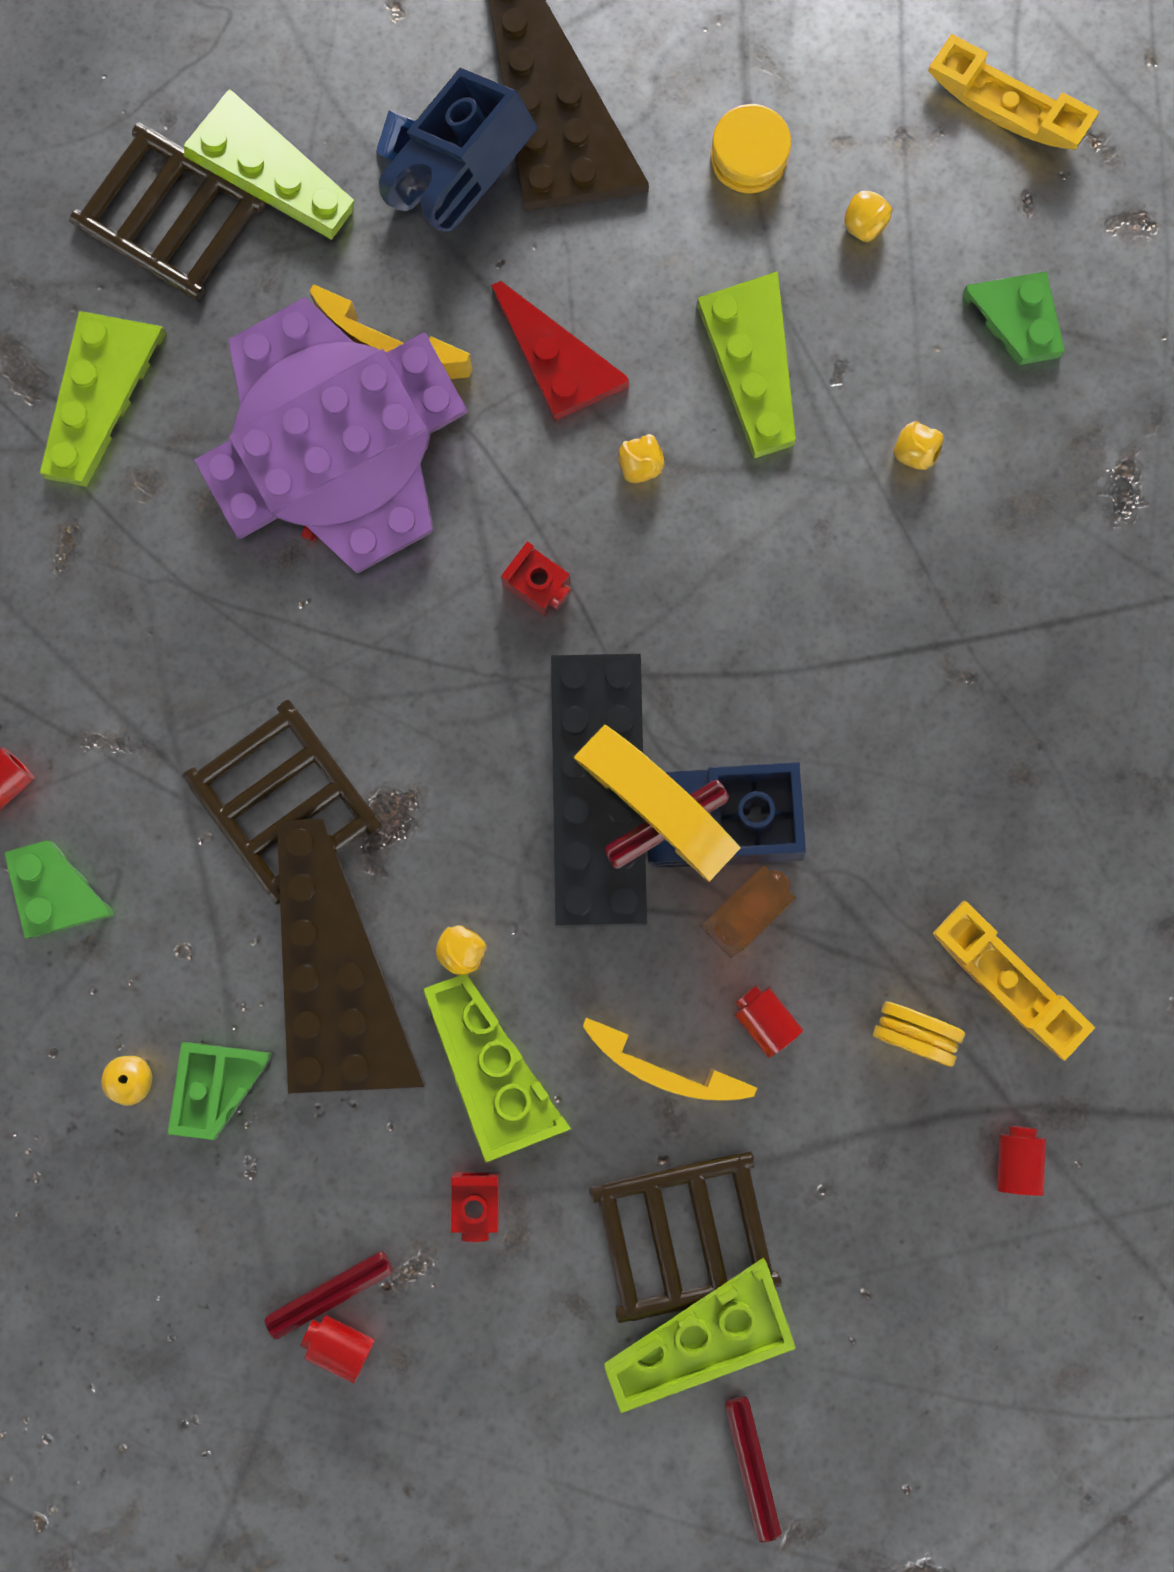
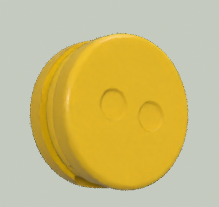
M746 104L731 109L719 120L713 134L710 159L715 175L725 186L741 193H758L771 188L780 180L787 166L791 150L789 128L777 112L762 105Z
M888 1001L884 1002L881 1012L885 1015L881 1016L879 1020L881 1026L876 1025L872 1034L875 1039L950 1068L954 1066L957 1056L953 1054L959 1048L957 1043L962 1044L965 1032L962 1029L910 1008Z

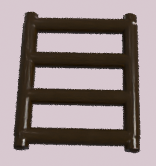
M137 123L132 130V136L135 138L83 210L75 209L71 213L69 222L177 290L198 301L205 293V287L202 285L253 212L261 213L267 203L184 157V148L153 129ZM151 148L169 160L116 232L99 222L98 219L143 156ZM186 169L204 181L151 254L135 244L133 240L180 174ZM220 190L239 203L191 271L186 275L169 265L168 262Z
M290 700L283 701L277 707L278 714L200 770L193 767L182 775L206 812L275 905L280 904L279 874L275 876L260 855L278 843L277 821L252 840H249L235 819L315 762L329 784L278 821L311 819L334 801L341 798L355 819L331 836L338 853L366 832L370 836L382 829V825L376 819L375 814ZM287 728H290L304 748L224 805L209 784Z
M751 1151L610 1181L589 1188V1194L593 1202L599 1203L620 1306H616L615 1314L618 1323L637 1321L685 1310L729 1281L727 1280L706 1185V1179L728 1174L733 1176L752 1265L764 1258L775 1288L782 1287L781 1277L777 1270L772 1271L750 1173V1169L754 1168V1156ZM688 1184L710 1283L709 1285L687 1290L682 1289L661 1189ZM638 1194L644 1195L665 1292L664 1295L642 1300L637 1298L616 1200Z

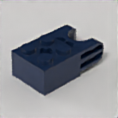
M460 67L409 128L407 134L411 139L381 175L379 191L384 202L395 209L408 211L421 201L424 217L431 227L445 232L455 229L538 129L517 90Z
M800 762L708 767V770L665 772L689 795L713 780H718L726 789L729 796L728 801L709 813L740 847L739 851L726 865L804 860L806 846ZM751 807H761V814L767 813L768 817L762 818L760 823L751 822V819L745 817L750 814ZM667 840L648 850V863L656 868L691 867L675 852L676 848Z

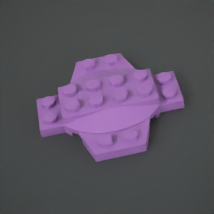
M303 297L228 339L240 408L233 426V433L228 435L230 440L194 459L237 538L241 539L279 518L291 524L307 526L356 573H360L434 532L421 461L425 450L427 451L430 434L468 413V410L425 332L386 353L384 349L379 350L368 345L354 343L306 297Z

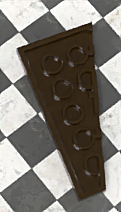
M489 0L503 85L517 90L538 127L536 132L515 156L524 211L649 192V182L546 0Z
M325 819L277 821L288 1094L425 1087V1080L414 1058L409 1038L398 1016L393 996L370 936L368 937L361 919L356 899L353 898L343 871V865Z

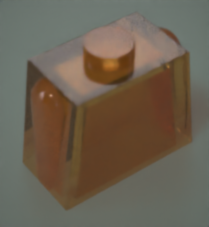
M761 865L700 927L732 958L743 951L796 899L789 891L791 887L789 879L782 872L777 870L769 871L764 865Z

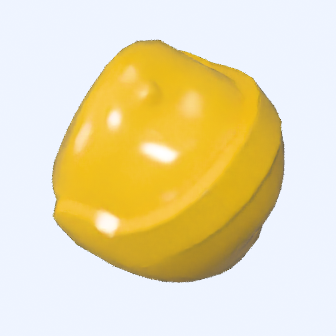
M861 191L851 199L845 211L844 224L850 234L868 243L879 236L889 224L893 209L881 195L871 191Z
M918 421L911 422L900 432L893 449V454L899 462L908 467L918 470L928 469V467L935 464L940 456L944 442L943 433L935 428L931 429Z
M649 434L638 439L624 441L619 448L618 461L626 481L641 483L656 478L662 473L665 461L662 449L655 436Z
M464 926L448 927L437 942L436 958L449 972L467 975L480 966L484 953L487 950V944L477 933Z
M138 1056L115 1058L103 1071L101 1078L103 1092L115 1103L124 1106L137 1104L150 1091L152 1085L150 1067L144 1059ZM125 1076H127L128 1080L124 1084Z

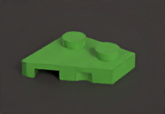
M1047 271L966 285L963 291L964 299L968 304L973 302L987 318L985 325L995 337L1000 338L1005 343L1006 350L1018 365L1061 358L1065 348Z
M46 840L4 852L25 939L37 938L114 916L113 909L100 899L88 885L89 882L85 877L71 866L67 861V857L54 842Z
M182 1042L168 1134L209 1140L217 1139L271 1060L272 1052Z

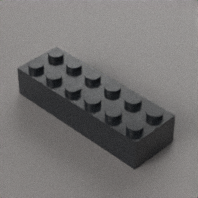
M641 653L551 655L556 928L646 926V852L620 868H614L604 852L608 844L643 824L645 820L610 788L606 789L574 759V756L604 725L617 732L643 753Z

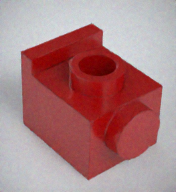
M528 541L501 575L502 584L505 589L544 617L552 607L555 610L560 609L572 591L568 586L570 584V574L536 550L534 545ZM537 572H542L548 577L547 581L542 585H536L531 581L532 576Z
M454 1172L451 1176V1233H461V1241L464 1242L489 1241V1233H498L500 1172ZM473 1200L480 1202L483 1206V1213L478 1217L470 1216L466 1211V1204Z

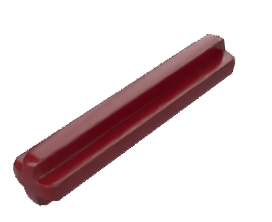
M713 780L690 794L708 813L722 806L729 799L726 789L718 780ZM644 822L608 844L604 852L614 868H620L666 839L650 824Z
M380 1251L272 1312L264 1320L269 1334L273 1339H279L390 1276L393 1272V1266L389 1257L384 1251Z
M747 1397L732 1398L725 1402V1410L757 1540L761 1543L774 1541L781 1537L782 1532L751 1405Z

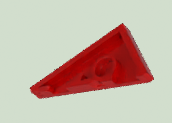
M499 281L491 285L493 295L554 421L629 388V379L624 373L504 282Z

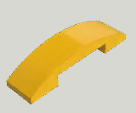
M951 33L928 70L947 91L970 109L1010 132L1049 146L1072 150L1077 149L1098 117L1099 111L1063 92L1057 100L1052 99L986 64L988 52Z
M312 285L309 292L314 305L354 343L368 345L379 350L384 349L386 353L403 344V342L358 323V317L352 301L317 285ZM430 336L429 340L450 379L469 378L473 371L470 353Z
M604 725L574 756V759L606 789L610 788L675 847V852L707 882H710L739 851L740 847L698 802L646 755L607 725Z
M962 901L933 932V935L991 998L1060 1059L1066 1061L1095 1027L1064 996L1056 995L996 936L998 932L967 901Z
M587 1017L585 1018L583 1028L608 1057L629 1073L658 1088L675 1094L705 1100H738L754 1097L756 1093V1087L713 1069H710L705 1085H702L622 1051L629 1036L628 1034Z

